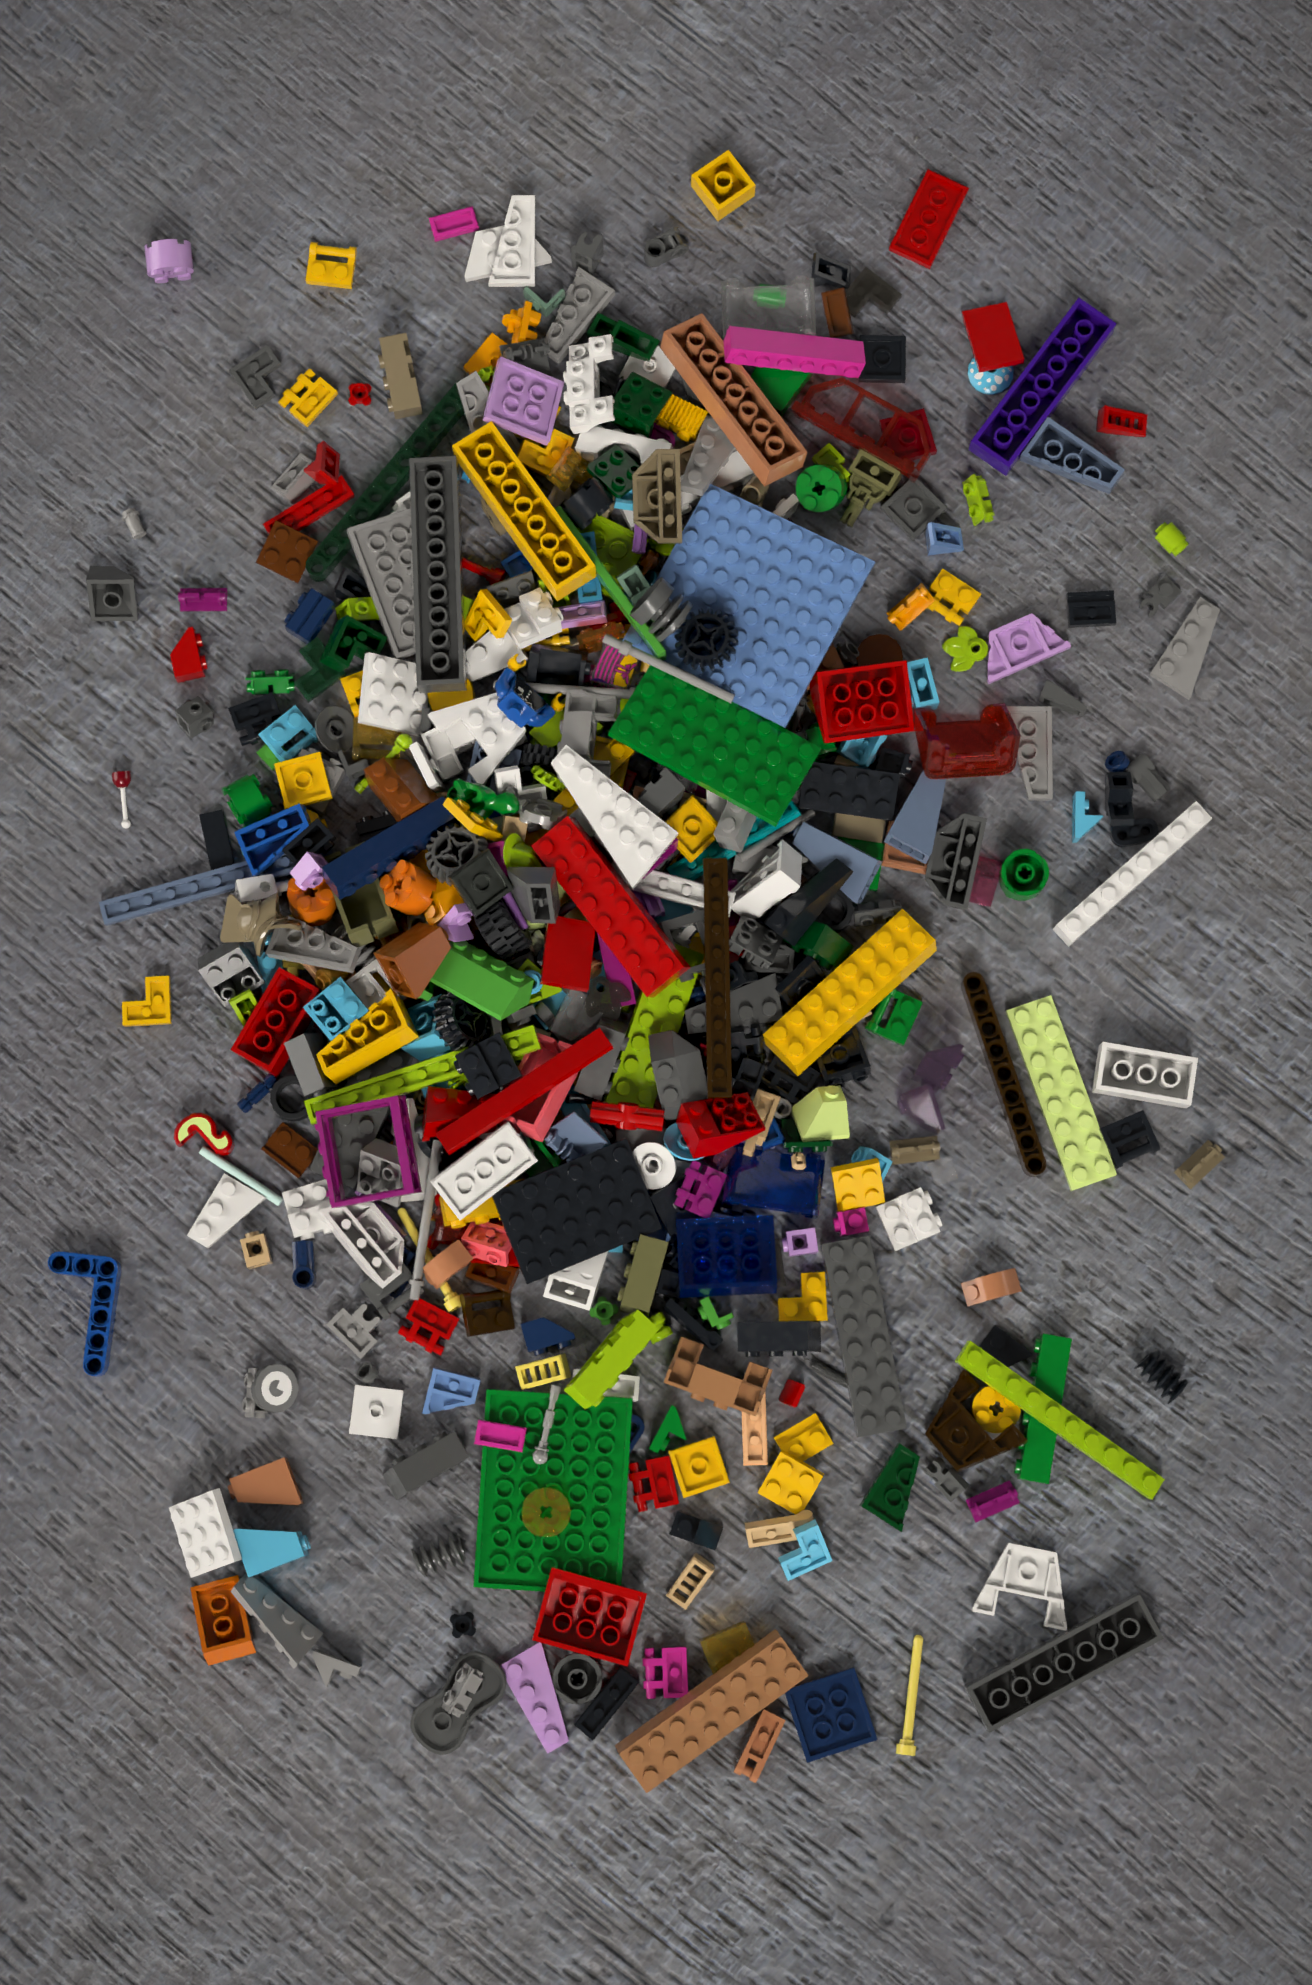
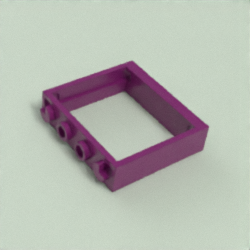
M397 1095L315 1112L317 1121L315 1128L319 1132L320 1137L318 1149L321 1156H323L324 1166L322 1167L324 1179L327 1180L328 1190L326 1191V1197H329L331 1208H341L422 1192L406 1096ZM390 1106L404 1188L345 1199L332 1118Z

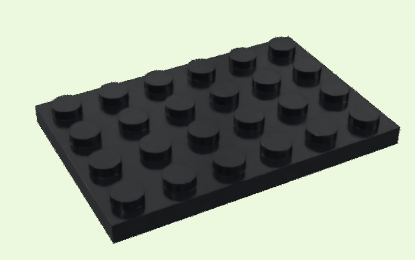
M627 1138L506 1186L492 1196L526 1284L636 1240L640 1237V1234L648 1235L662 1229Z

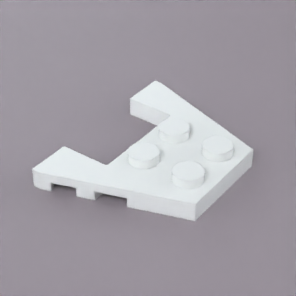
M497 693L427 714L440 734L460 720L464 723L487 755V757L468 769L475 782L486 785L487 780L495 773L494 769L499 768V764L507 754L509 755L526 733L525 727L520 728L498 708Z
M1007 1543L971 1611L994 1616L999 1590L1048 1600L1044 1621L1045 1627L1067 1631L1057 1553Z

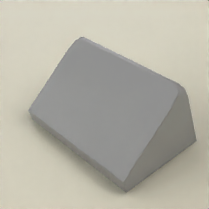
M300 453L271 488L289 503L295 504L315 481L304 472V469L314 460Z

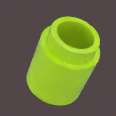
M1164 522L1155 530L1157 533L1155 539L1169 554L1172 553L1175 557L1189 545L1186 541L1187 537L1172 522L1169 524Z

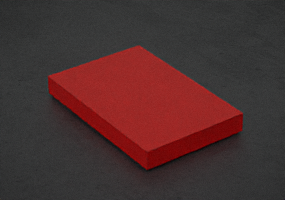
M1007 302L962 311V319L979 373L1024 363V356Z
M558 916L556 924L547 923L540 984L582 992L589 990L595 929L588 921Z

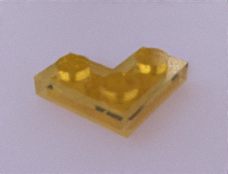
M568 446L546 478L565 492L573 480L581 485L593 476L587 471L589 462Z

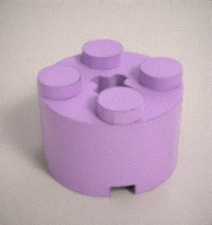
M163 239L151 242L152 247L150 248L147 244L144 246L147 275L155 278V283L169 282V278L174 277L181 281L191 279L194 268L191 243L184 240V244H178L177 239Z

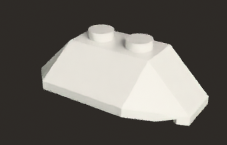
M368 1202L341 1208H331L330 1205L321 1212L335 1237L365 1274L382 1289L402 1273L404 1239L374 1203Z

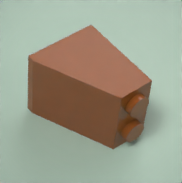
M419 922L374 952V955L394 992L417 999L423 993L451 946L448 942L449 936L442 927Z

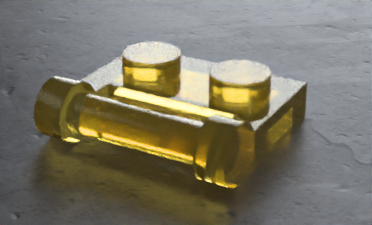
M354 718L352 760H359V758H385L392 750L360 749V743L393 745L394 747V741L401 732L358 723V718ZM400 752L393 758L400 759Z

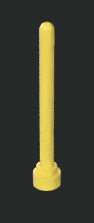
M399 1208L397 1211L398 1216L417 1247L419 1231L407 1210ZM428 1247L425 1256L426 1264L434 1258ZM446 1282L440 1289L445 1296L444 1306L448 1313H451L461 1307L460 1295L453 1292L448 1282Z
M915 1635L913 1639L903 1737L897 1743L896 1754L916 1755V1746H914L912 1737L923 1647V1637L921 1635Z

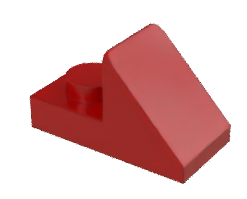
M322 441L316 448V460L308 465L304 472L319 484L335 486L338 483L340 454L325 441Z

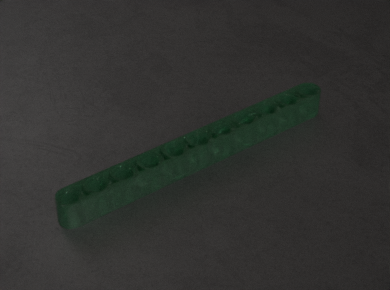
M456 383L307 559L306 570L311 580L315 582L324 581L352 548L349 537H343L341 533L347 528L375 520L410 479V465L402 466L400 465L401 461L409 458L428 457L465 412ZM447 407H453L456 409L451 414H447L444 412V410ZM434 424L441 426L438 431H431L429 429ZM418 442L426 443V446L422 449L414 447ZM388 477L397 478L393 484L385 482ZM375 494L382 495L381 500L377 502L370 499ZM359 512L367 513L364 519L356 518ZM330 547L338 548V551L333 555L326 553ZM317 564L323 566L320 572L311 571L312 567Z

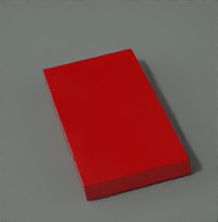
M927 169L890 244L889 251L930 269L969 191V187Z

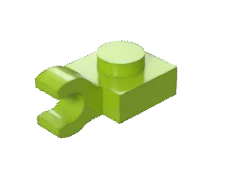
M830 443L812 457V461L816 465L830 464L844 474L847 482L850 480L851 474L842 466L845 458Z

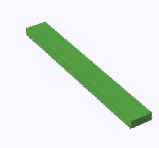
M561 506L554 508L595 564L596 577L649 650L655 657L663 661L666 660L665 648L655 638L654 633L650 634L648 632L649 626L646 623L640 625L629 615L634 606Z

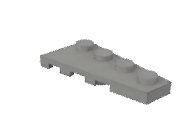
M477 371L456 382L471 433L488 423L482 419L489 392ZM495 426L517 456L520 444L513 432Z
M1200 597L1155 665L1150 676L1189 700L1220 609Z
M281 911V914L288 916V919L299 921L303 928L302 930L290 928L274 929L265 953L269 958L350 973L354 972L361 953L358 947L335 936L332 937L324 931L313 928L305 922L290 917L287 913Z

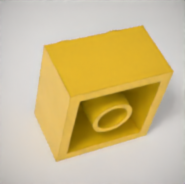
M729 150L691 175V187L717 221L755 196L756 185Z

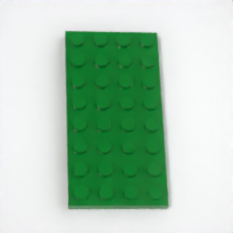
M651 665L608 734L613 739L774 827L779 823L821 751L820 747L734 702L729 703Z

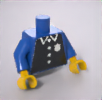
M515 654L508 659L507 665L509 668H505L495 683L498 696L497 706L507 715L509 720L513 721L520 728L527 724L533 727H541L556 714L555 711L560 712L565 708V704L558 701L562 693L557 694L551 701V706H549L540 695L514 673L526 664L525 659L518 664L516 657L519 654Z

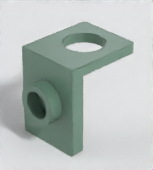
M527 286L523 289L524 298L532 303V309L541 312L546 318L565 300V290L563 288L547 304Z

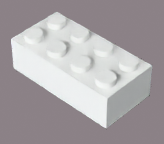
M1102 1042L1098 1048L1092 1092L1188 1108L1192 1103L1198 1058Z

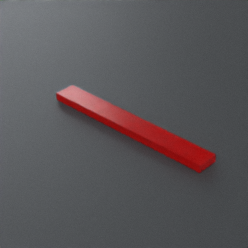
M599 1027L435 1135L448 1155H450L614 1048Z

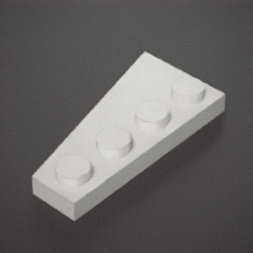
M535 195L511 196L503 233L499 241V248L488 283L489 287H535Z

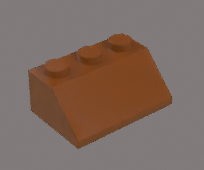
M383 757L363 769L368 786L397 822L439 799L407 759Z

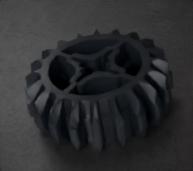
M710 607L707 609V613H704L703 609L699 608V614L696 616L694 612L690 611L691 619L688 620L686 618L683 622L685 626L681 625L678 628L680 633L674 636L679 641L675 643V648L680 650L678 652L679 657L684 658L683 662L686 665L691 663V667L694 670L699 665L702 672H705L707 666L710 667L711 671H714V665L716 664L723 668L722 661L724 659L727 662L731 661L728 654H736V649L732 646L739 645L738 639L735 638L739 635L738 631L734 630L735 623L733 621L729 622L730 617L727 614L722 616V612L719 609L713 614V610ZM704 624H715V625H718L719 627H718V628L713 627V628H710V629H709V628H705L703 625H704ZM697 629L696 637L691 640L692 643L688 644L691 633ZM702 632L710 639L709 642L712 647H709L708 643L703 640ZM725 635L724 643L722 647L717 651L716 644L722 639L721 637ZM697 651L699 653L701 651H707L711 655L701 656L695 654L694 652Z
M448 991L438 997V1001L434 1003L435 1010L432 1013L435 1019L432 1021L437 1026L435 1030L440 1034L439 1039H443L444 1045L450 1046L451 1051H459L465 1047L469 1048L488 1038L487 1033L490 1029L487 1027V1024L490 1021L486 1019V1012Z

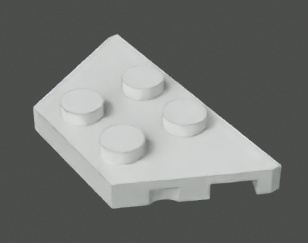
M504 225L476 231L465 272L466 282L491 276ZM535 239V267L552 263L551 256Z

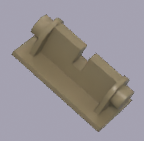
M937 1136L889 1141L892 1165L940 1160V1143Z
M1207 1140L1174 1173L1191 1190L1225 1156L1221 1153L1222 1149L1217 1144L1213 1145Z

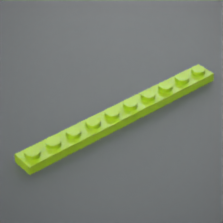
M534 1025L502 1035L513 1058L542 1049ZM468 1047L305 1100L304 1103L310 1123L312 1125L317 1124L316 1111L397 1095L402 1096L465 1075L464 1073H458L454 1061L457 1060L455 1055Z
M972 1341L966 1342L955 1360L956 1363L1140 1494L1153 1500L1165 1480L1163 1477Z

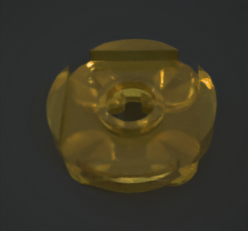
M550 1487L536 1489L523 1502V1523L536 1536L551 1537L558 1535L569 1523L571 1516L570 1503L566 1496L557 1489ZM542 1506L546 1508L550 1506L553 1509L551 1511L553 1516L550 1519L547 1516L544 1518L540 1516L542 1513L540 1508Z

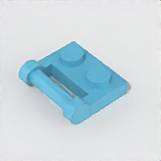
M296 705L258 734L280 762L293 759L301 752L302 748L305 749L311 743L319 741L315 728ZM303 730L306 736L288 751H284L281 748L282 745Z

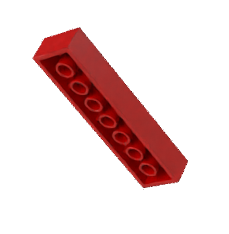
M566 816L531 846L547 867H555L557 881L646 997L654 998L691 968L575 817Z

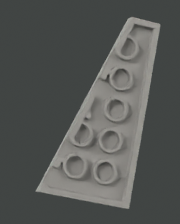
M410 508L347 528L348 537L391 651L396 659L416 654Z

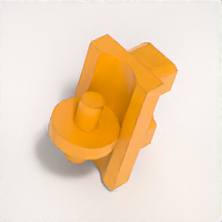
M525 301L523 308L518 310L512 309L510 314H505L502 317V324L507 327V332L513 333L511 344L537 339V332L529 330L528 325L536 328L539 325L541 313L532 309L531 302Z

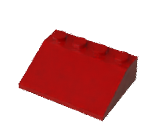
M907 660L816 671L810 682V692L823 743L915 731Z
M552 1567L532 1640L628 1667L647 1593Z

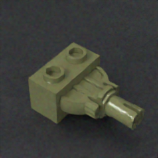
M860 449L849 468L851 474L849 480L850 490L846 498L848 500L851 499L839 520L850 528L853 527V524L864 508L870 511L873 504L880 502L886 495L891 497L902 478L899 470Z

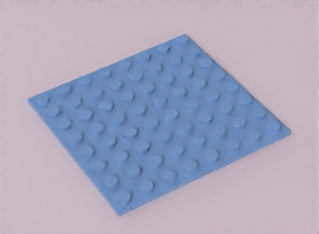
M710 484L682 531V543L675 544L655 582L663 577L674 587L669 598L672 600L674 597L682 594L684 598L680 605L687 600L693 604L690 611L694 612L695 616L699 614V608H702L704 613H707L709 607L712 608L713 614L718 609L721 610L722 616L727 614L730 617L729 622L733 621L736 625L734 630H737L739 635L735 638L738 639L739 645L732 646L736 649V654H728L731 661L727 662L724 659L722 661L723 668L716 664L714 665V671H711L710 667L707 666L705 672H702L699 665L694 670L691 667V663L686 665L683 662L684 658H680L678 655L680 650L675 648V643L679 641L674 636L680 633L677 629L673 634H670L660 642L666 650L667 657L664 661L734 694L735 697L732 702L786 728L871 572L875 561ZM689 611V613L687 614V619H688V620L691 619L690 611ZM704 624V625H703L705 628H709V629H710V628H713V627H716V628L719 627L718 625H715V624ZM631 625L622 641L627 640L633 643L634 647L653 655ZM697 629L691 633L688 644L692 643L691 640L696 637ZM702 632L703 640L708 643L709 647H712L709 642L710 639ZM725 635L722 636V639L716 644L717 651L722 647L725 640ZM697 651L694 652L695 654L701 656L711 655L707 651H701L699 653Z

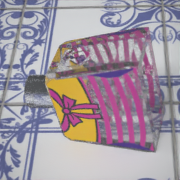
M605 644L590 676L589 685L592 687L629 689L631 684L638 686L644 676L643 673L637 671L639 659L618 653V649Z

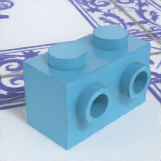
M928 657L907 662L911 703L914 714L937 709L939 698Z

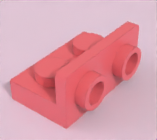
M475 1221L470 1222L461 1238L463 1246L473 1258H478L494 1265L507 1267L509 1263L508 1254L512 1247L504 1227L490 1222L484 1224H475Z

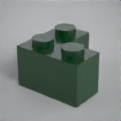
M345 615L336 622L319 662L341 672L350 666L354 655L364 660V656L368 652L380 655L387 637L356 619Z
M816 921L812 923L795 946H792L783 938V942L794 950V954L800 955L802 952L806 957L809 955L818 961V966L827 971H830L831 968L836 969L843 963L854 947L826 924Z

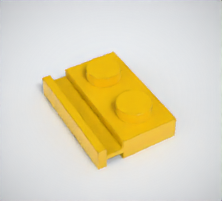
M816 1413L774 1437L780 1450H784L801 1461L807 1460L834 1444Z

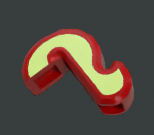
M192 1113L185 1117L177 1125L174 1132V1140L178 1147L183 1146L197 1132L219 1156L230 1154L235 1146L234 1139L230 1133L223 1130L219 1135L216 1122L204 1113Z

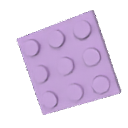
M500 356L497 360L482 420L488 423L492 421L495 426L547 446L551 439L564 382Z

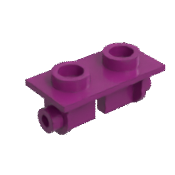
M180 588V592H178L180 612L227 611V588Z
M1010 1480L966 1499L975 1523L1020 1502L1017 1497L1018 1493Z

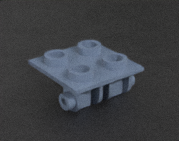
M575 1111L551 1126L544 1138L545 1144L550 1146L557 1155L561 1154L560 1158L566 1159V1161L585 1155L608 1144V1141Z

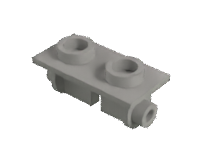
M248 1368V1373L245 1374L244 1378L247 1394L243 1399V1412H245V1417H254L255 1413V1418H265V1414H268V1412L256 1405L251 1393V1385L254 1382L258 1368Z
M465 1662L463 1668L457 1671L451 1690L445 1693L441 1707L449 1714L452 1713L457 1717L464 1714L472 1700L465 1693L466 1691L473 1694L476 1693L483 1681L482 1675L484 1673L476 1668H472Z

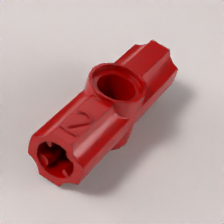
M592 1101L590 1122L615 1125L616 1128L625 1130L641 1128L662 1131L665 1109L640 1107L639 1104L631 1102H618V1104Z

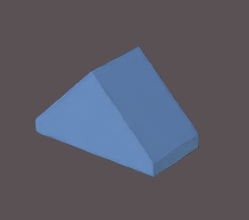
M933 522L927 524L925 539L928 556L964 550L961 528Z

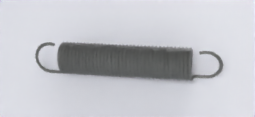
M816 1360L814 1362L811 1361V1370L848 1388L845 1375Z

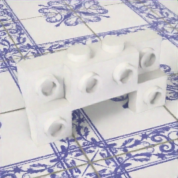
M611 334L590 337L589 343L569 346V361H566L567 371L563 372L564 382L567 385V391H564V402L566 405H569L570 429L573 434L588 432L596 425L615 421L613 414V403H615L613 396L600 397V374L597 365L599 362L614 359L612 354L613 337Z
M461 720L441 734L437 728L421 734L431 758H434L439 767L438 773L443 782L464 772L457 755L474 748L476 740ZM525 734L514 748L528 742Z

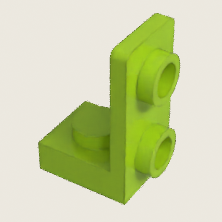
M371 597L347 598L335 608L338 620L345 615L359 622L380 620Z

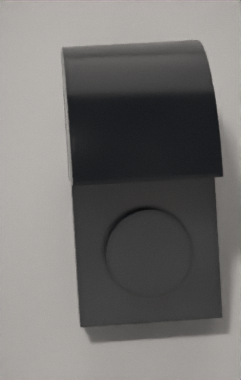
M1107 772L1105 810L1106 816L1109 817L1110 826L1134 825L1131 772Z

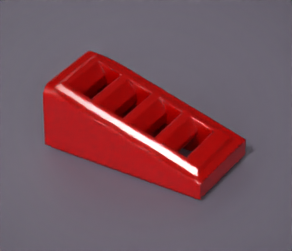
M1104 405L1098 411L1096 432L1144 438L1146 436L1148 414ZM1116 417L1119 418L1118 425H1115ZM1126 419H1128V427H1125ZM1135 420H1138L1137 429H1134Z

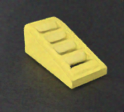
M565 1353L515 1366L521 1390L571 1377ZM555 1361H557V1364H558V1367H559V1371H560V1375H558L557 1368H556V1365H555ZM546 1363H548L552 1376L548 1378ZM535 1366H539L542 1380H538ZM527 1368L530 1370L533 1381L529 1383L525 1370Z

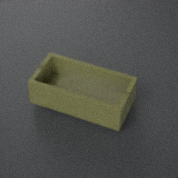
M362 843L346 848L345 852H349ZM338 851L323 858L330 863L342 856V854ZM379 877L373 883L364 885L356 890L353 895L346 896L341 900L332 891L352 945L361 947L374 942L373 937L375 936L381 939L399 932L390 906L385 904V894L380 887Z

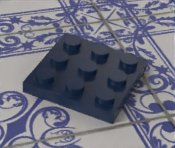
M854 1667L794 1686L785 1693L807 1763L878 1740Z

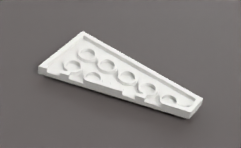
M565 745L551 762V765L633 890L675 840L678 832L569 746Z

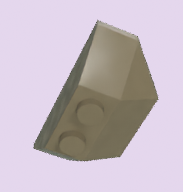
M656 449L632 475L633 523L658 544H681L680 449Z

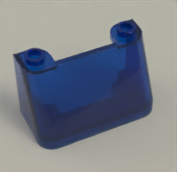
M739 1143L730 1147L722 1204L734 1206L740 1203L741 1207L748 1206L794 1213L793 1215L801 1213L805 1218H818L825 1169V1160H821V1155L807 1153V1157H805L806 1168L796 1170L792 1167V1155L755 1149L753 1156L750 1157L743 1154L745 1143Z

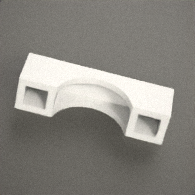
M600 425L594 426L588 432L580 433L575 446L578 459L592 462L617 444L625 452L638 457L641 464L656 449H673L672 443L664 439L654 440L642 434L632 435L620 429H605Z

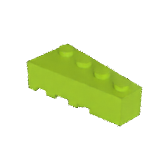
M639 1310L625 1316L616 1324L564 1388V1391L584 1409L591 1406L597 1407L605 1397L603 1393L608 1388L611 1389L618 1382V1376L630 1367L634 1361L633 1359L647 1346L659 1328Z

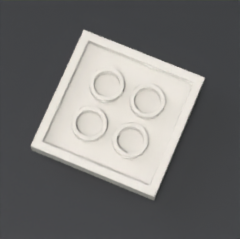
M366 653L364 656L358 723L421 737V734H423L420 731L422 708H428V693H420L418 690L416 663L375 653Z
M220 1488L169 1507L171 1519L174 1523L178 1541L186 1561V1567L191 1578L242 1560Z

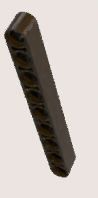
M970 972L962 980L961 990L1022 1170L1029 1177H1037L1045 1170L1046 1160L985 980L980 973ZM975 979L979 984L978 989H970L967 986V980ZM977 1001L985 1003L986 1011L978 1012L974 1007V1003ZM982 1025H992L994 1033L991 1035L985 1034L982 1031ZM990 1047H999L1002 1052L1001 1056L993 1057L990 1054ZM999 1069H1006L1009 1073V1079L1001 1080L997 1075V1071ZM1007 1091H1012L1016 1094L1017 1101L1015 1103H1010L1005 1099ZM1021 1114L1025 1120L1024 1125H1016L1013 1122V1115ZM1026 1136L1032 1140L1031 1148L1027 1149L1021 1145L1020 1140L1022 1137ZM1035 1159L1039 1162V1171H1032L1028 1167L1029 1160Z

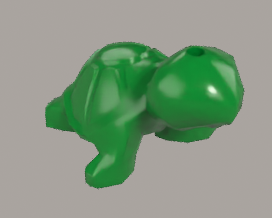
M456 779L453 783L454 788L457 790V796L454 800L459 798L470 805L469 810L477 813L484 820L494 810L503 815L515 814L519 810V800L512 792L506 791L497 795L488 786L480 783H470L461 779Z

